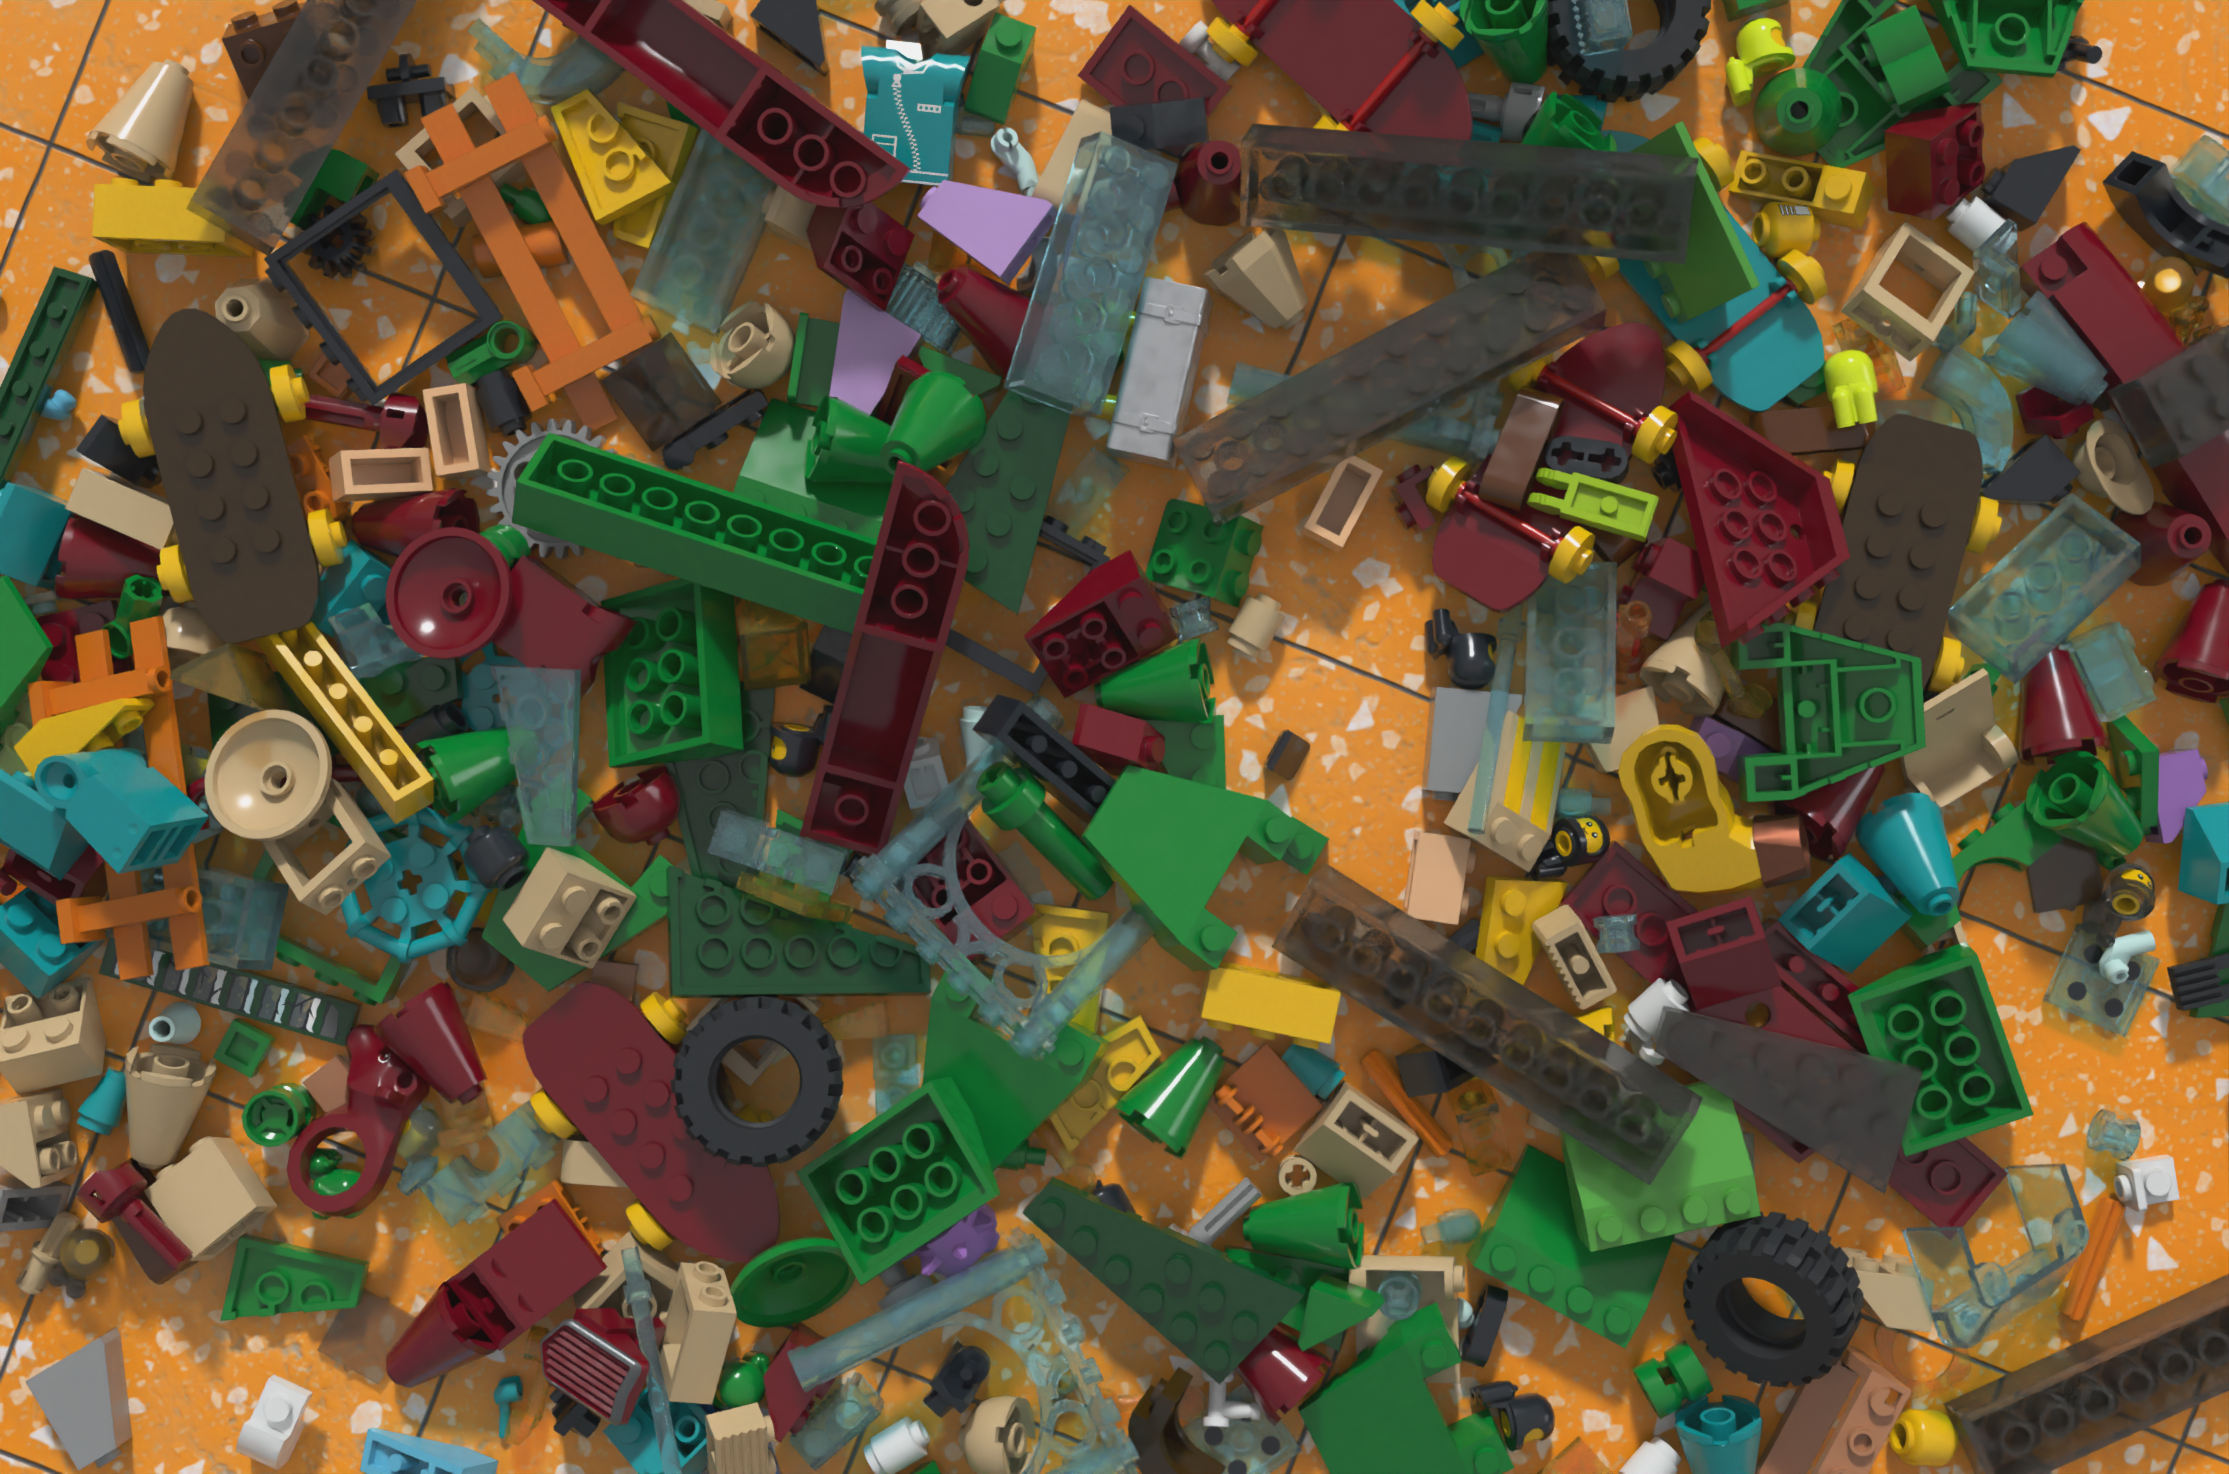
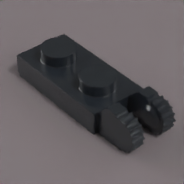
M747 389L671 438V442L667 441V444H664L662 449L664 466L666 465L672 471H678L680 468L683 469V466L687 467L694 462L695 453L701 447L705 446L707 450L713 449L729 437L727 431L734 426L742 423L746 427L759 420L765 414L763 408L769 405L761 389Z

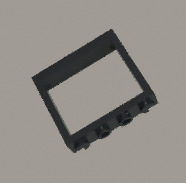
M397 169L264 258L269 265L265 273L271 279V283L280 293L285 290L289 292L297 305L292 307L297 318L307 330L313 326L324 339L319 344L323 353L334 366L339 363L344 366L351 376L346 382L352 392H355L362 402L368 399L372 405H375L504 317L432 215L424 212L413 189ZM389 193H392L480 317L378 385L288 262Z
M1046 515L1042 523L1040 537L1091 564L1090 571L1110 560V557L1104 555L1107 547L1084 535L1080 542L1066 534L1069 526ZM950 628L946 646L1036 695L1039 693L1048 676L1041 662L1033 674Z

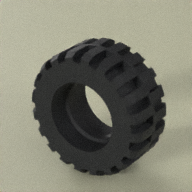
M1548 0L1547 63L1549 67L1557 64L1561 68L1562 72L1558 78L1567 86L1572 80L1580 84L1579 94L1592 95L1594 92L1602 94L1601 100L1615 103L1619 97L1625 96L1627 102L1640 100L1645 93L1653 95L1662 90L1694 58L1701 47L1700 41L1707 34L1710 22L1705 16L1711 10V0H1653L1659 12L1660 31L1651 44L1635 50L1619 49L1602 41L1593 32L1587 21L1584 9L1585 0Z
M765 996L747 997L727 1002L700 1018L697 1025L692 1030H689L682 1040L683 1045L680 1052L675 1055L672 1066L675 1068L674 1079L671 1080V1093H675L677 1103L674 1108L678 1119L682 1118L688 1129L685 1131L693 1141L697 1139L705 1147L704 1151L713 1157L718 1155L727 1159L729 1164L737 1166L741 1164L753 1165V1168L786 1162L811 1147L834 1119L839 1108L838 1105L844 1086V1081H842L843 1063L841 1055L839 1056L834 1038L823 1027L821 1021L813 1013L810 1014L796 1003L777 999V997ZM766 1039L780 1044L792 1055L799 1069L800 1087L794 1103L787 1112L771 1121L750 1122L737 1117L727 1109L718 1092L717 1074L723 1058L733 1047L746 1040Z
M1760 1211L1761 1216L1723 1224L1722 1227H1717L1687 1271L1688 1277L1683 1283V1296L1686 1299L1683 1304L1688 1320L1694 1321L1691 1328L1698 1341L1703 1339L1707 1344L1706 1351L1714 1359L1719 1357L1726 1363V1369L1734 1374H1737L1738 1371L1748 1375L1747 1380L1758 1384L1765 1380L1770 1381V1386L1787 1387L1789 1382H1792L1793 1386L1809 1384L1812 1379H1821L1828 1374L1832 1366L1838 1363L1857 1330L1862 1318L1860 1310L1864 1305L1863 1292L1860 1288H1857L1860 1284V1279L1855 1268L1847 1266L1849 1258L1841 1247L1836 1249L1830 1243L1831 1237L1822 1230L1817 1233L1808 1227L1809 1222L1800 1218H1796L1794 1221L1786 1219V1214L1770 1212L1767 1217H1764L1763 1212ZM1742 1278L1761 1279L1778 1286L1797 1303L1804 1319H1787L1768 1312L1749 1295L1744 1287Z

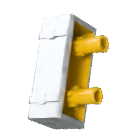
M1144 277L1136 312L1105 306L1101 303L1097 304L1092 329L1130 337V342L1117 396L1085 390L1079 387L1074 401L1073 413L1075 415L1080 414L1111 421L1106 449L1112 456L1175 469L1179 448L1183 444L1185 436L1183 430L1204 338H1207L1209 330L1208 321L1213 302L1207 289Z

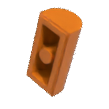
M553 220L518 227L540 269L570 264L567 247ZM482 234L473 235L475 260L482 277L489 279L504 276Z

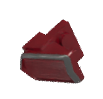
M615 1308L576 1309L573 1319L563 1320L541 1339L540 1351L543 1375L550 1386L555 1387L577 1403H581L613 1425H626L629 1422L667 1327L659 1317L622 1318Z

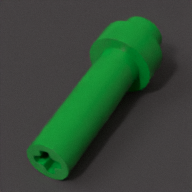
M998 761L981 774L976 783V789L984 796L981 805L982 811L1001 830L1009 831L1016 828L1087 900H1096L1111 888L1114 883L1088 845L1043 801L1046 794L1045 786L1027 768L1016 767L1012 769L1006 762Z

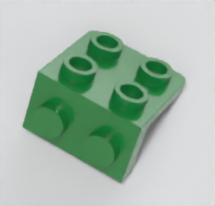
M1171 499L1166 504L1145 574L1152 582L1203 595L1220 603L1239 608L1241 598L1245 595L1249 586L1248 575L1254 556L1261 547V533L1264 526L1239 514L1178 499Z

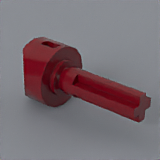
M392 392L385 401L383 408L376 405L309 394L310 402L304 403L306 420L380 432V442L383 449L424 448L429 434L427 415L415 396Z
M123 1162L118 1169L95 1172L82 1185L77 1196L83 1206L100 1223H105L120 1216L127 1226L173 1272L178 1271L183 1264L191 1260L193 1252L139 1199V1196L146 1188L147 1180L130 1163ZM98 1192L101 1198L99 1199L94 1193Z

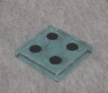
M2077 923L2042 1001L2116 1035L2126 1037L2160 959L2147 953L2131 956L2127 964L2129 967L2127 972L2129 977L2120 984L2110 983L2101 976L2098 963L2107 945L2113 938L2086 925Z
M1245 1383L1226 1395V1401H1239L1248 1404L1256 1402ZM1207 1409L1182 1427L1186 1436L1196 1447L1226 1466L1223 1474H1270L1302 1451L1301 1446L1282 1419L1273 1426L1261 1409L1260 1420H1251L1250 1418L1229 1419L1228 1428L1203 1426V1417H1208Z

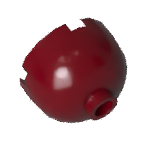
M665 765L654 766L637 773L636 775L640 778L639 780L633 781L624 786V781H622L594 802L592 805L594 810L592 812L609 836L620 843L637 844L645 841L648 846L662 841L670 834L668 827L678 816L681 807V797L677 784Z

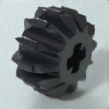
M324 205L323 218L335 211V208L331 205ZM315 213L309 214V219L313 224L323 219ZM358 214L302 252L305 255H311L308 265L314 270L322 268L323 275L331 279L338 272L345 279L352 278L353 265L361 271L367 270L366 263L361 258L363 255H376L375 249L365 244L376 237L374 231L365 228L368 221L367 218L362 214ZM307 227L301 228V229H300V234H301L302 232H304L305 230H307L308 228H307ZM337 235L341 236L339 239L344 242L339 249L335 248L337 245L332 242Z

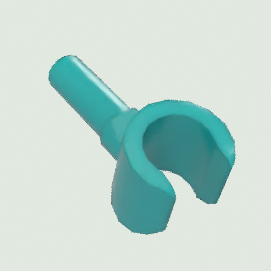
M520 1376L502 1378L494 1391V1400L499 1405L500 1438H508L510 1436L511 1403L523 1399V1386Z

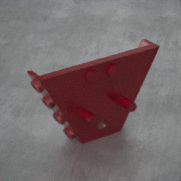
M1689 390L1668 407L1669 410L1678 415L1677 424L1674 429L1677 431V436L1672 448L1721 649L1736 639L1743 646L1765 631L1760 624L1762 621L1769 627L1791 612L1786 606L1788 602L1795 608L1814 595L1816 592L1811 585L1814 584L1820 590L1840 576L1836 567L1850 558L1830 479ZM1790 528L1796 530L1799 539H1796L1791 534Z

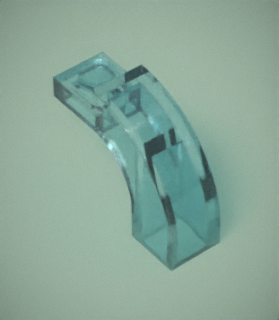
M479 18L468 29V32L478 42L473 49L491 66H494L488 72L491 77L496 81L515 72L530 102L537 104L557 105L585 89H589L597 95L609 87L626 70L581 36L560 54L547 58H533L514 50Z
M1954 345L1941 351L1921 389L1947 403L1959 417L1963 430H1967L1975 435L1982 456L1983 474L1989 476L2002 472L2011 451L2014 430L2013 415L2008 396L2002 384L1988 366L1971 353Z

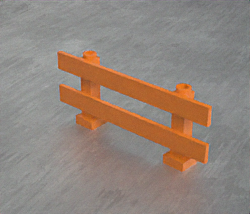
M512 72L483 87L506 131L505 134L476 148L454 105L450 103L420 119L444 164L429 171L428 167L418 165L404 172L426 214L434 215L448 208L444 198L458 191L463 198L550 364L538 370H535L533 364L511 372L531 411H538L552 404L553 401L549 395L564 388L583 426L591 427L593 432L619 419L595 371L625 357L649 403L680 388L656 342L662 336L650 314L643 317L552 144V142L558 140L553 126L546 115L538 117L516 73ZM519 160L522 161L611 330L610 334L584 347H581L491 177V174Z
M156 616L129 623L136 670L114 674L108 630L101 629L76 635L75 642L81 682L73 684V682L37 681L27 684L33 727L41 719L121 698H151L155 705L142 717L148 767H154L187 796L172 686L173 679L170 671L163 617ZM123 738L114 744L115 748L124 747ZM193 841L178 863L162 866L165 890L143 894L140 870L118 874L104 860L109 893L108 901H102L101 896L67 898L56 901L61 944L107 939L106 930L113 929L120 980L154 975L147 922L169 918L175 970L210 965Z

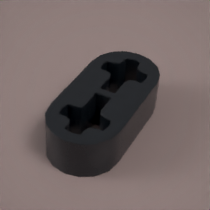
M1559 436L1553 439L1545 449V462L1548 469L1571 475L1573 472L1614 484H1620L1629 472L1628 456L1625 449L1613 442L1574 436ZM1564 450L1571 451L1573 459H1569L1566 466H1560L1557 457H1561ZM1607 457H1615V463L1618 466H1612L1610 472H1603L1602 466L1599 463H1605Z
M1488 1283L1483 1286L1473 1312L1474 1321L1468 1327L1462 1345V1361L1482 1368L1486 1365L1505 1313L1508 1290Z

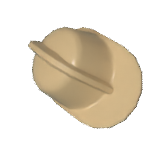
M2111 419L2097 420L2091 424L2086 440L2073 448L2072 463L2081 472L2076 478L2084 489L2101 498L2109 497L2121 510L2132 515H2143L2151 509L2154 502L2153 487L2136 455L2129 435L2120 424Z

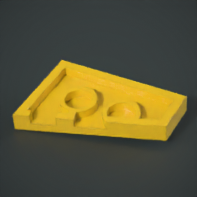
M585 89L550 108L596 222L605 225L677 188L673 181L589 89Z
M617 102V118L621 119L623 127L673 181L677 188L613 220V237L657 252L697 128L678 120Z
M1486 877L1469 1002L1477 1006H1515L1541 947L1539 939L1531 928L1532 924L1537 919L1558 908L1569 882L1552 878L1534 881L1532 878Z
M1034 902L1043 914L1031 926L1034 936L1032 941L1035 956L1038 957L1043 982L1041 986L1051 1036L1057 1035L1063 1022L1072 1021L1097 1034L1112 912Z
M1141 1015L1100 1036L1111 1043L1091 1080L1081 1090H1078L1050 1118L1069 1153L1078 1146L1085 1135L1099 1123L1117 1100L1130 1089L1161 1055V1051Z

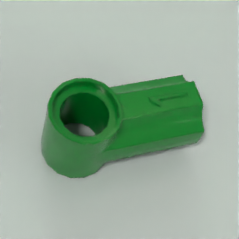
M500 321L495 323L487 334L445 357L447 366L454 379L459 384L467 383L474 387L476 386L475 382L479 378L489 373L507 369L514 364L527 363L536 352L537 342L533 333L525 327L512 321ZM516 332L519 336V345L515 351L507 353L504 347L505 340L511 333Z
M136 574L125 579L115 620L105 624L102 628L108 630L111 655L118 659H125L133 655L129 623L156 617L159 614L163 599V588L154 577L147 578Z

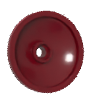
M458 527L432 530L411 542L394 563L386 587L387 614L398 637L412 650L427 657L441 660L463 658L476 653L489 644L503 627L509 615L513 598L512 575L502 552L486 537L474 531ZM466 592L467 600L465 604L460 606L459 598Z

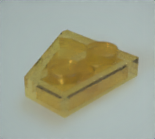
M761 868L759 874L741 871L736 885L737 889L806 917L849 923L854 906L820 895V890L800 882H795L794 885L785 883V875L765 868Z

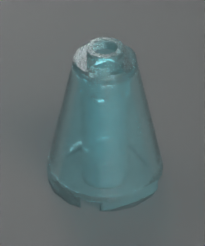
M2038 290L1979 360L1987 366L2076 406H2079L2084 400L2092 404L2109 385V383L2103 380L2108 371L2050 300Z

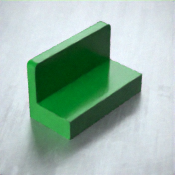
M800 312L787 393L788 403L818 408L823 397L830 395L840 323L809 318V313Z

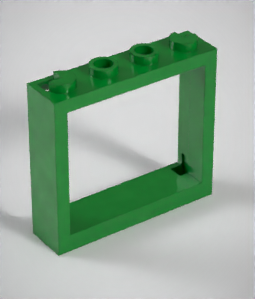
M363 813L366 818H370V817H371V816H369V815ZM335 815L327 820V822L344 830ZM394 828L380 832L387 843L409 837ZM265 849L227 926L239 932L237 937L241 941L255 947H262L264 944L277 951L276 958L295 967H300L303 964L316 971L314 977L332 986H338L341 983L354 990L353 997L361 1002L376 1006L377 1002L383 1004L393 1000L411 963H399L398 958L391 955L379 981L376 982L253 920L278 869ZM453 858L456 870L458 871L462 862ZM433 921L415 926L416 940L426 936Z

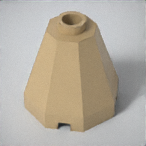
M1271 219L1259 225L1263 231L1255 237L1252 231L1247 233L1213 261L1211 265L1214 269H1206L1201 275L1213 290L1271 329L1282 326L1287 330L1305 316L1302 309L1308 303V299L1286 234L1277 221Z
M269 277L239 279L226 288L215 301L216 318L233 330L248 345L256 358L291 360L310 338V329L307 330L292 310V307L297 305L295 300L287 290L280 293L271 283L272 281Z

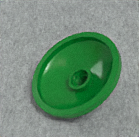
M806 1237L779 1243L757 1255L740 1271L730 1291L737 1312L736 1317L740 1321L755 1327H781L807 1320L830 1308L848 1292L856 1276L836 1241L821 1237Z

